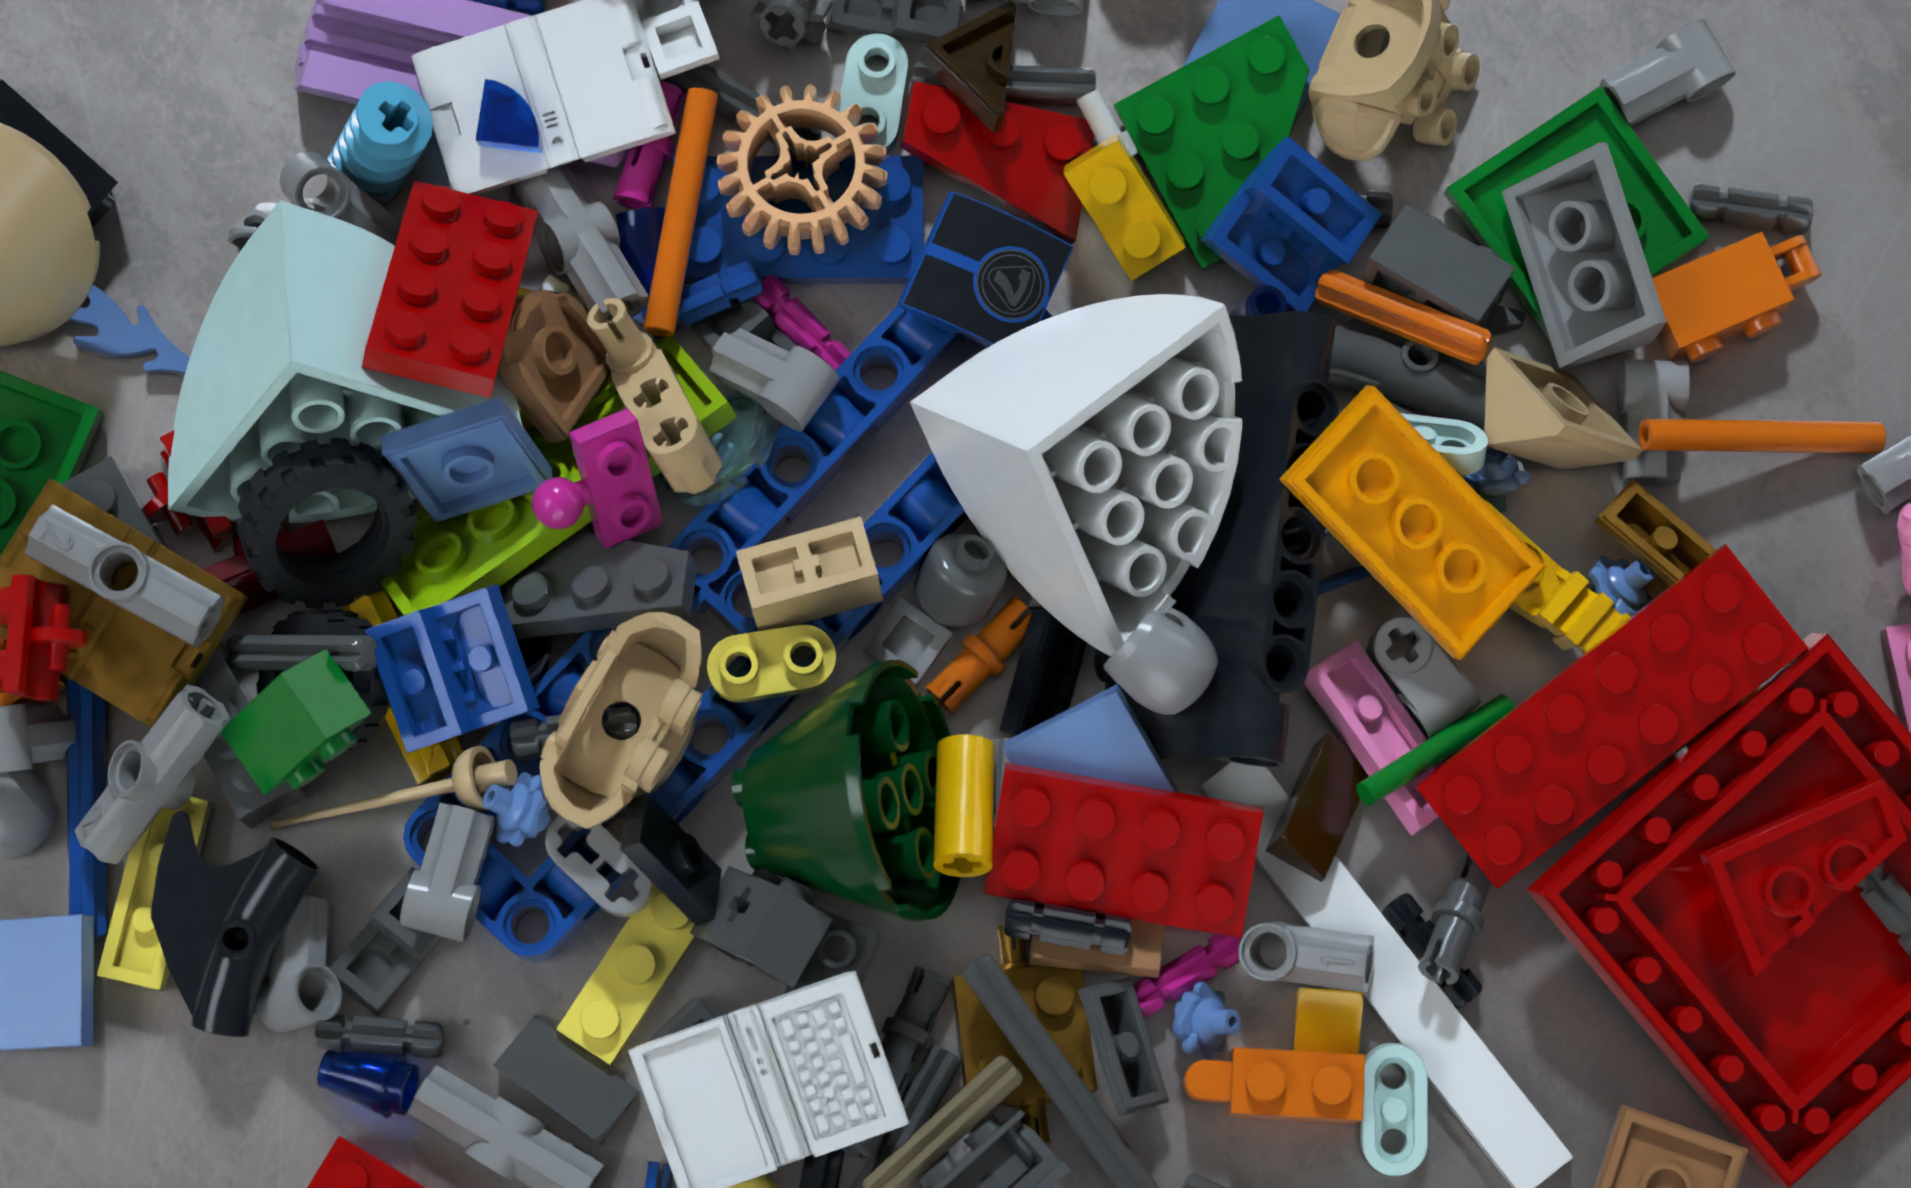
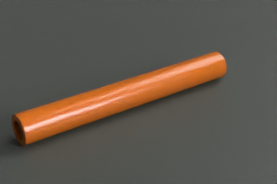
M690 88L687 91L643 330L646 333L660 337H672L675 334L719 97L716 92L705 88Z
M1643 419L1638 429V441L1643 451L1881 453L1886 443V431L1881 422Z

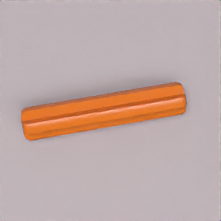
M1334 269L1329 270L1326 274H1322L1317 283L1315 300L1320 305L1472 365H1478L1482 360H1485L1489 353L1492 334L1485 328Z

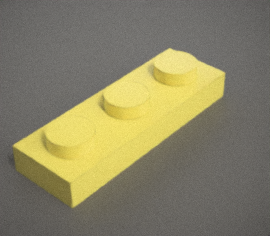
M190 797L187 803L179 809L170 810L162 808L130 850L97 976L162 992L165 991L170 971L151 919L157 867L172 816L177 811H185L189 815L193 837L200 855L213 806L211 802Z
M652 883V897L646 908L638 914L630 916L556 1028L558 1032L610 1066H613L697 938L690 934L694 923L654 883Z

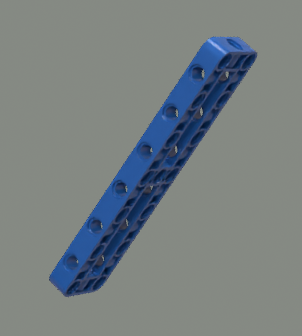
M896 306L835 370L840 378L839 382L802 432L796 431L783 425L667 546L668 548L689 551L690 555L698 548L708 546L714 547L723 555L722 563L714 572L705 575L696 573L691 618L684 621L688 623L698 611L705 614L709 610L735 635L757 632L754 617H744L734 609L735 600L738 595L746 590L736 551L763 544L786 519L792 523L843 469L842 460L871 429L878 432L926 382L929 368L957 339L962 343L966 338L971 342L973 340L961 333L951 335ZM1045 310L1041 321L1053 316ZM883 365L892 369L897 375V379L889 388L879 391L867 387L861 380L862 376L870 367ZM933 452L863 524L870 548L878 541L892 540L899 544L904 551L903 557L894 566L885 568L876 565L883 601L798 624L812 625L823 630L834 644L836 658L919 571L932 544L943 535L954 533L969 518L944 477ZM791 455L800 456L810 464V470L807 475L795 482L784 481L775 473L779 461ZM616 628L586 631L533 687L540 708L500 721L477 746H483L489 750L496 762L512 760L516 766L518 777L522 772H527L532 777L536 775L541 776L539 764L543 759L540 756L531 761H521L513 757L510 737L511 723L517 720L536 718L538 723L546 722L547 716L561 715L575 686L593 660L597 661V653L601 644L610 635L612 630L616 631ZM814 651L808 658L799 661L792 660V662L798 667L810 666L815 661L816 653ZM738 656L727 668V671L734 677H743L750 672L752 663L748 658ZM711 685L703 693L700 700L702 703L697 711L693 735L682 759L670 777L650 796L679 825L803 693L738 703L724 699ZM621 702L615 703L614 705L617 707ZM707 724L720 725L728 732L726 745L722 750L714 754H703L693 746L695 733L699 728ZM452 773L446 779L452 778ZM455 792L428 797L412 813L405 824L403 834L405 849L420 867L425 855L423 846L424 836L433 827L439 804L444 803L468 808L458 799ZM628 805L614 817L601 823V825L606 829L614 819L626 817ZM490 810L483 812L478 811L480 813L492 816L494 818L496 815L495 812ZM583 828L577 833L573 831L564 840L565 846L560 854L567 858L571 853L576 852L591 865L599 857L586 841L591 830ZM489 842L487 856L477 884L481 887V895L475 919L508 950L522 960L530 962L549 960L576 935L601 907L554 863L550 856L528 878ZM606 864L599 872L612 887L611 893L607 896L608 900L634 873L633 871L623 877ZM530 911H541L547 914L550 923L549 930L541 941L526 944L518 940L516 926L521 916Z

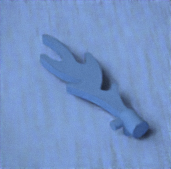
M92 286L87 295L90 299V305L86 308L79 307L69 321L95 327L98 329V333L95 336H75L73 343L77 348L92 354L112 358H128L157 352L156 359L143 364V369L147 374L173 373L185 376L190 357L180 351L166 338L152 320L145 306L140 305L137 307L139 323L132 325L126 314L108 295L96 286Z

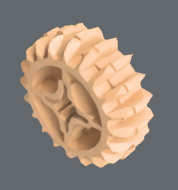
M809 84L804 90V100L793 101L790 87L784 85L780 88L781 104L773 106L768 97L760 94L756 98L760 116L756 117L744 110L739 111L736 115L737 123L745 133L735 130L725 131L723 135L724 145L733 152H725L717 156L718 169L728 173V175L718 180L719 192L722 195L734 196L726 205L727 212L731 218L748 214L742 224L744 234L750 237L766 227L763 238L766 248L773 249L777 246L781 236L788 237L789 254L795 256L801 250V239H812L814 252L821 254L825 252V235L831 233L835 241L841 246L849 242L845 223L848 222L860 230H864L868 226V217L860 207L870 210H878L880 208L882 197L872 188L887 185V171L876 166L887 159L886 148L883 145L871 144L878 136V128L875 123L858 125L862 117V108L858 104L848 106L844 111L839 112L841 94L836 92V90L827 95L824 103L817 102L816 87ZM793 128H816L836 138L832 140L828 135L817 141H807L799 137ZM772 138L776 144L779 159L776 164L764 171L765 178L753 185L750 180L753 161L760 148ZM790 151L797 162L806 161V168L810 162L813 163L815 189L808 178L804 180L799 179V172L795 178L792 177ZM852 156L855 163L852 181L845 193L833 203L825 182L832 173L840 169V161ZM787 199H799L810 207L812 213H789L775 208L767 202L773 200L778 204Z

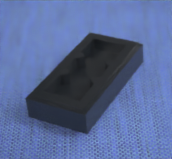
M1032 609L999 730L1014 737L1069 709L1087 642L1065 627L1046 609Z
M648 793L633 798L627 806L620 850L695 925L715 919L722 869L704 852L697 840L691 834L686 833Z

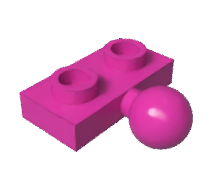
M628 408L569 432L581 480L572 482L561 477L547 479L537 487L532 498L534 515L540 523L552 529H564L572 526L580 518L584 506L588 505L595 535L605 549L664 525L639 422Z

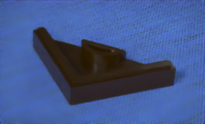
M1012 1L923 45L920 61L993 134L1001 130L1004 117L1013 29L1017 6Z

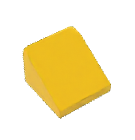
M1298 988L1295 991L1293 1050L1359 1054L1364 993L1338 989Z

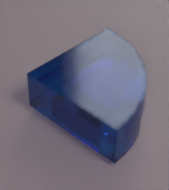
M485 79L476 133L478 145L541 153V131L528 103L509 86L494 80Z

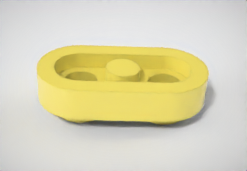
M795 625L737 634L722 639L713 647L709 654L707 673L712 687L721 697L732 702L742 703L818 690L832 678L836 669L837 658L834 644L823 630L812 625ZM800 646L812 648L816 653L815 661L807 667L796 666L791 660V655L796 648ZM736 656H744L752 663L750 672L743 677H734L727 671L729 661Z

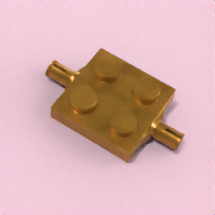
M1003 925L996 926L999 934L1002 964L999 965L1089 1091H1097L1090 1027L1078 990L1085 988L1083 970L1029 965L1025 939L1012 937L1013 949L1011 937L1004 933ZM962 974L953 975L951 982L953 983L952 991L964 1087L997 1056L1003 1055L1007 1057L1021 1072L1023 1079L1021 1084L1005 1097L1000 1104L1014 1108L1020 1107V1110L1025 1114L1021 1118L1022 1125H1027L1035 1132V1120L1036 1134L1045 1144L1051 1143L1045 1104L1052 1102V1099L965 981Z

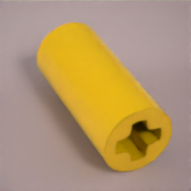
M971 734L952 735L941 739L937 744L933 866L937 871L945 875L975 877L986 874L992 869L995 744L982 736Z

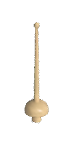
M476 746L463 751L458 756L452 769V778L284 819L274 817L270 820L269 826L272 830L278 831L282 826L452 792H455L458 799L466 807L481 812L489 811L483 806V797L486 790L492 784L501 787L515 785L518 779L517 769L512 760L496 762L489 750L483 746Z

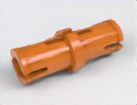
M1015 596L1008 600V603L976 637L969 634L961 642L964 649L931 683L924 687L929 695L934 694L936 698L940 699L956 683V687L939 703L951 715H956L958 709L990 675L996 678L1006 669L1003 662L1024 641L1031 613H1026L1011 629V624L1028 608Z

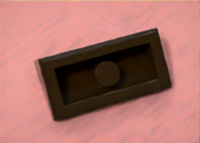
M1327 732L1312 747L1265 850L1320 882L1327 875L1360 801L1356 785L1369 777L1354 754L1337 737Z

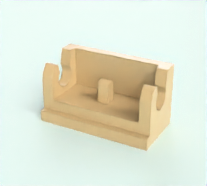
M861 516L736 551L758 631L794 626L883 601L878 572Z

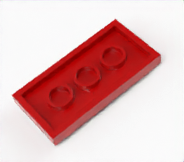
M414 180L366 343L362 368L491 398L538 210Z
M1006 763L993 836L992 869L987 872L984 894L1094 911L1103 915L1112 914L1128 917L1132 920L1242 938L1264 807Z

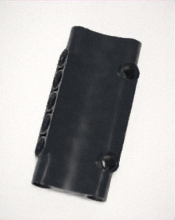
M1306 311L1229 316L1235 334L1242 381L1234 383L1235 417L1242 419L1238 463L1221 522L1199 568L1190 565L1179 585L1170 595L1176 601L1172 609L1182 612L1195 622L1209 637L1216 650L1218 665L1208 687L1194 703L1183 711L1169 715L1155 713L1137 703L1106 672L1104 664L1111 656L1098 649L1095 651L1094 668L1097 677L1102 682H1105L1104 690L1118 684L1161 760L1177 758L1217 759L1260 767H1281L1284 763L1290 706L1279 702L1280 693H1290L1299 689L1305 682L1308 674L1326 527L1279 479L1339 415V404L1335 393L1327 384L1323 383V381L1329 380L1336 320L1327 315Z

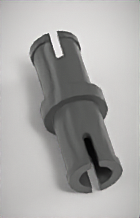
M1468 854L1458 858L1445 899L1438 901L1434 907L1431 918L1435 926L1424 956L1418 964L1419 971L1423 976L1440 984L1443 982L1446 970L1448 971L1445 979L1447 984H1454L1458 981L1461 974L1460 969L1470 941L1479 936L1485 922L1481 911L1492 883L1473 859L1470 869L1467 868L1470 862Z

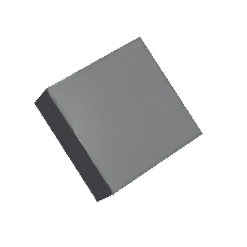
M900 597L865 646L864 653L877 662L894 659L908 663L918 671V678L911 679L916 687H918L952 639L953 633Z

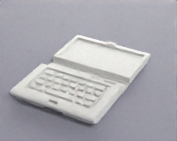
M581 0L437 45L411 56L424 100L428 104L433 118L434 133L452 190L479 195L546 174L549 168L558 167L582 158L584 162L592 161L676 133L634 0ZM647 56L650 67L644 68L641 58Z
M849 971L628 1050L677 1188H728L778 1170L777 1167L803 1159L812 1154L816 1158L909 1124L856 971ZM874 1042H876L878 1051L880 1053V1055L874 1056L872 1047L870 1045Z

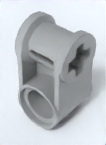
M1396 617L1385 622L1370 637L1366 648L1367 655L1427 740L1462 719L1481 704L1477 691L1466 675L1446 656L1433 637L1415 619ZM1405 637L1412 646L1406 653L1408 661L1403 657L1392 661L1386 653V650L1392 645L1391 639L1399 641Z

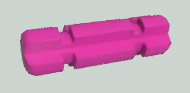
M769 275L762 280L764 291L760 296L753 298V300L769 315L773 316L772 320L777 328L796 346L811 351L836 370L849 357L851 352L838 339L834 342L830 339L832 337L830 335L831 332L797 297L793 299L789 297L791 295L789 293L790 290L776 276Z
M1215 934L1207 940L1208 945L1205 947L1199 944L1161 967L1158 978L1150 979L1149 977H1144L1133 984L1143 1018H1147L1166 1006L1164 1001L1169 998L1174 1002L1182 997L1183 993L1192 991L1197 982H1206L1218 974L1217 969L1220 967L1226 970L1240 961L1238 948L1241 939Z

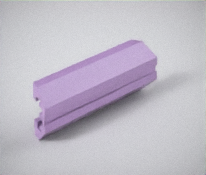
M315 0L295 63L294 90L357 105L363 92L375 83L391 81L405 84L418 92L424 100L411 58L412 55L425 49L532 15L470 0ZM647 56L641 58L644 68L650 67ZM628 149L590 162L616 168L625 161Z

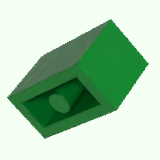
M325 649L280 673L220 733L265 796L286 783L290 785L293 791L298 790L326 770L321 759L326 763L356 743L357 738L352 731L371 714V711L328 650Z

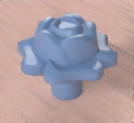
M1487 447L1484 465L1481 470L1467 475L1463 479L1478 495H1481L1482 499L1489 502L1501 513L1506 510V494L1520 489V484L1529 483L1531 481V473L1526 471V463L1517 461L1514 455Z
M1600 556L1596 559L1595 566L1588 572L1593 582L1591 591L1596 594L1605 593L1615 602L1612 607L1621 615L1628 613L1630 616H1633L1653 600L1647 591V584L1654 578L1655 573L1640 559L1635 560L1630 565L1625 559L1620 558L1614 561L1605 556Z
M522 772L515 785L503 788L492 784L484 794V808L496 813L495 825L498 826L496 840L498 842H509L511 845L519 847L526 837H537L540 831L546 829L551 819L549 812L551 807L545 798L540 775L532 777L531 774Z
M1197 982L1193 992L1183 993L1182 1000L1176 1004L1174 1009L1175 1019L1172 1029L1175 1036L1182 1041L1185 1053H1195L1200 1060H1212L1214 1052H1222L1225 1049V1035H1236L1239 1032L1241 1018L1236 1010L1224 1008V993L1222 991H1213L1205 982Z

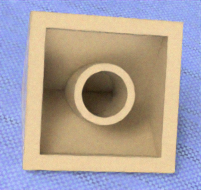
M1495 347L1487 356L1484 432L1488 437L1487 447L1561 470L1632 461L1642 452V449L1572 373Z

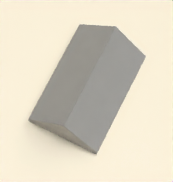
M1599 142L1501 191L1559 368H1568L1651 344L1666 324V319L1607 142Z

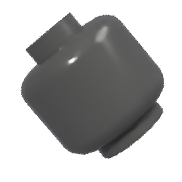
M962 532L945 534L932 544L914 581L915 595L927 615L939 624L950 627L977 625L989 615L1007 579V570L1001 558L994 552L992 545L984 538Z

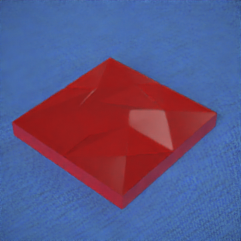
M1810 633L1803 640L1808 646L1806 651L1700 732L1668 763L1660 768L1526 889L1742 1147L1748 1149L1747 1153L1773 1183L1786 1188H1791L1911 1077V957L1897 941L1899 934L1891 933L1859 894L1861 887L1855 886L1850 892L1844 891L1815 917L1817 922L1801 937L1794 936L1770 958L1772 963L1757 977H1752L1745 972L1699 855L1702 852L1868 779L1878 777L1885 780L1907 840L1883 861L1885 866L1882 871H1886L1887 874L1891 872L1911 897V733L1828 633Z

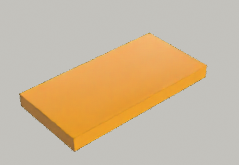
M1366 385L1279 479L1454 659L1462 660L1547 567L1375 386Z

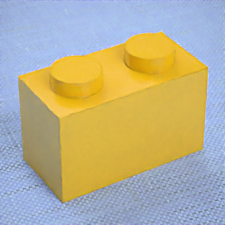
M1119 133L1114 134L1064 166V176L1131 282L1185 249L1184 237Z

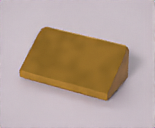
M1633 478L1595 520L1598 525L1670 586L1717 550Z

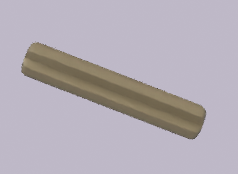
M1003 1055L997 1056L865 1178L862 1184L863 1188H908L1021 1084L1023 1079L1021 1072L1007 1057Z

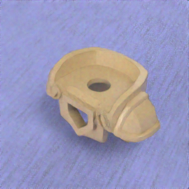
M1348 0V7L1344 6L1318 65L1317 74L1311 80L1308 92L1319 134L1323 142L1333 153L1345 159L1368 162L1385 150L1400 123L1411 125L1413 122V135L1415 141L1432 146L1435 144L1446 146L1451 142L1456 131L1457 117L1453 109L1445 108L1444 106L1451 90L1470 91L1477 82L1480 70V62L1476 54L1458 49L1459 30L1456 25L1451 24L1444 11L1448 10L1451 0ZM1386 30L1390 34V41L1385 51L1378 55Z
M648 612L618 625L616 631L612 630L610 635L605 638L598 650L597 661L593 660L575 686L558 720L559 727L557 731L552 732L548 737L540 756L543 759L540 761L539 766L545 798L550 807L563 819L584 829L591 828L614 817L633 798L646 793L651 795L670 777L682 759L692 738L697 711L702 703L700 700L703 694L694 690L698 683L702 662L700 630L678 616L664 612ZM618 702L634 706L641 718L638 732L626 740L611 738L602 726V716L605 710Z

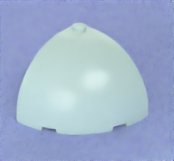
M280 200L253 233L230 266L210 304L197 335L181 386L173 424L175 432L168 467V510L198 517L226 516L228 521L236 522V519L242 518L238 509L239 500L243 492H250L252 488L251 478L260 468L266 471L272 466L273 462L271 459L284 450L291 454L300 450V443L317 439L320 445L330 444V438L348 439L350 445L358 447L360 442L374 447L379 458H382L384 455L382 454L381 435L498 397H502L521 424L517 397L506 388L499 370L492 396L487 398L362 368L366 343L395 245L361 227ZM403 481L411 500L416 499L415 495ZM334 488L315 493L295 505L288 513L289 523L313 522L321 519L333 520L376 511L377 502L373 497L359 490Z

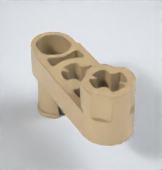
M607 298L603 300L613 317L611 321L606 319L598 304L594 305L588 313L587 324L595 332L607 351L606 362L612 372L611 379L626 409L628 408L638 419L646 449L675 492L696 494L706 490L714 484L716 474L722 467L721 457L708 438L661 349H657L652 339L646 333L639 332L627 312V307L620 299Z

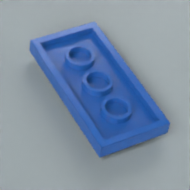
M707 156L684 284H693L715 273H720L721 277L728 275L727 268L745 260L751 261L755 265L762 280L769 275H773L783 284H907L924 247L923 160L916 156H887L885 161L876 165L887 171V185L872 188L882 197L880 208L878 210H870L860 207L868 217V226L864 230H860L848 222L845 223L849 242L841 246L835 241L831 233L825 235V252L821 254L814 252L812 239H801V250L798 255L794 256L790 255L788 251V237L781 236L777 246L773 249H768L764 246L763 238L766 227L750 237L743 233L742 224L748 214L733 218L729 216L726 205L734 196L720 194L718 180L728 175V173L718 169L717 156ZM779 156L755 157L750 173V180L753 185L765 178L764 171L776 164ZM791 156L792 177L795 178L799 172V179L804 180L808 178L815 189L813 163L810 162L806 168V161L797 162L794 156ZM852 156L840 161V169L832 173L825 182L833 203L845 193L852 181L855 171V163ZM787 199L778 204L773 200L767 202L773 207L789 213H812L810 207L799 199Z

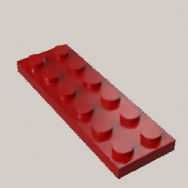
M1724 544L1415 786L1494 887L1499 889L1806 651L1808 646L1730 548Z

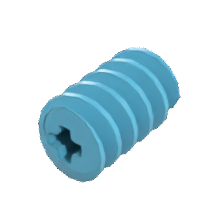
M391 81L373 84L363 92L327 159L380 204L388 202L399 193L432 136L433 118L428 104L418 92L405 84Z

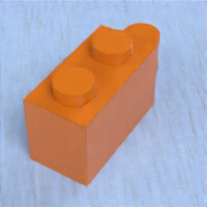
M1761 231L1653 277L1652 280L1666 319V324L1657 335V338L1668 361H1674L1687 355L1691 363L1699 362L1723 350L1726 347L1723 339L1745 331L1748 339H1751L1781 325L1783 321L1780 315L1794 301L1792 291L1806 286L1822 276L1804 235L1795 236L1770 247ZM1784 257L1793 275L1784 278L1777 263V260Z
M1233 1047L1229 1052L1228 1061L1199 1060L1193 1063L1183 1076V1088L1186 1094L1195 1101L1226 1103V1117L1356 1125L1363 1121L1365 1055Z

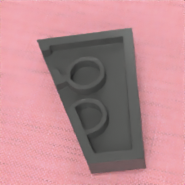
M577 531L508 580L504 604L516 639L617 628L618 625L648 612H664L678 616L683 620H689L691 618L697 564L689 551L629 540L605 549L595 534Z

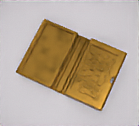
M50 478L0 556V588L11 586L12 575L30 574L36 576L39 580L67 585L65 605L72 606L70 628L88 632L89 638L87 648L68 649L67 671L60 673L151 728L178 692H182L186 685L193 686L248 599V596ZM51 505H55L121 542L133 545L145 555L223 596L226 600L222 607L221 617L211 635L198 648H195L128 610L117 607L95 592L27 556L24 552L29 540L28 535L39 516L47 512ZM125 562L114 571L112 586L115 591H124L135 583L138 576L136 562ZM0 627V637L7 640V628ZM203 654L204 656L196 669L193 668L200 655Z

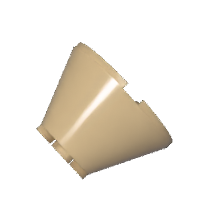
M0 123V347L39 338L54 331L68 321L89 294L96 278L100 258V241H95L93 229L87 214L91 206L76 179L45 147L24 133Z

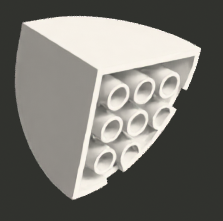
M1154 294L1118 298L1087 305L1050 317L984 349L910 401L944 477L981 536L992 545L994 552L1001 558L1011 574L1051 615L1079 638L1109 656H1112L1121 647L1148 613L1155 611L1165 616L1166 609L1172 608L1176 602L1170 595L1179 585L1189 566L1199 568L1218 530L1230 496L1242 435V419L1235 417L1234 384L1242 381L1241 364L1235 334L1226 306L1223 303L1206 298L1179 294Z

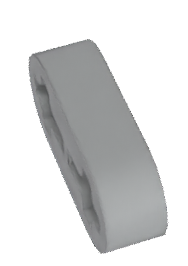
M558 816L551 822L545 837L547 853L554 863L603 910L613 916L625 918L636 915L646 908L652 897V881L620 850L621 843L601 824L588 828L591 830V833L587 836L586 841L590 848L599 855L590 865L576 852L571 853L567 858L560 854L565 846L563 839L560 837L562 831L569 827L577 833L583 828L563 819L561 816ZM606 864L623 877L631 871L638 874L633 885L639 894L633 901L630 902L624 897L618 898L614 903L608 900L607 896L611 893L612 887L599 873Z

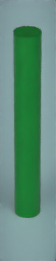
M1504 694L1498 695L1358 783L1356 791L1359 798L1368 806L1374 805L1461 750L1515 708L1513 702Z

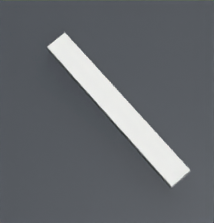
M1231 762L1203 783L1199 790L1205 797L1264 807L1255 861L1307 927L1374 936L1375 957L1373 974L1369 982L1368 991L1364 993L1363 999L1399 1044L1411 1048L1419 1055L1425 1064L1428 1082L1512 1188H1535L1573 1158L1572 1154L1438 984L1422 975L1418 968L1419 960L1335 855L1325 879L1320 882L1265 851L1289 800L1288 794L1266 767Z

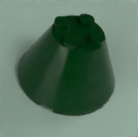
M894 659L873 663L755 749L749 756L745 768L733 771L731 778L732 795L736 804L743 808L748 833L745 839V854L752 869H766L776 876L787 877L797 883L909 921L932 920L940 917L948 909L956 895L961 877L940 873L934 868L933 862L937 744L941 739L951 736L935 695L922 696L911 680L912 678H918V671L911 665Z

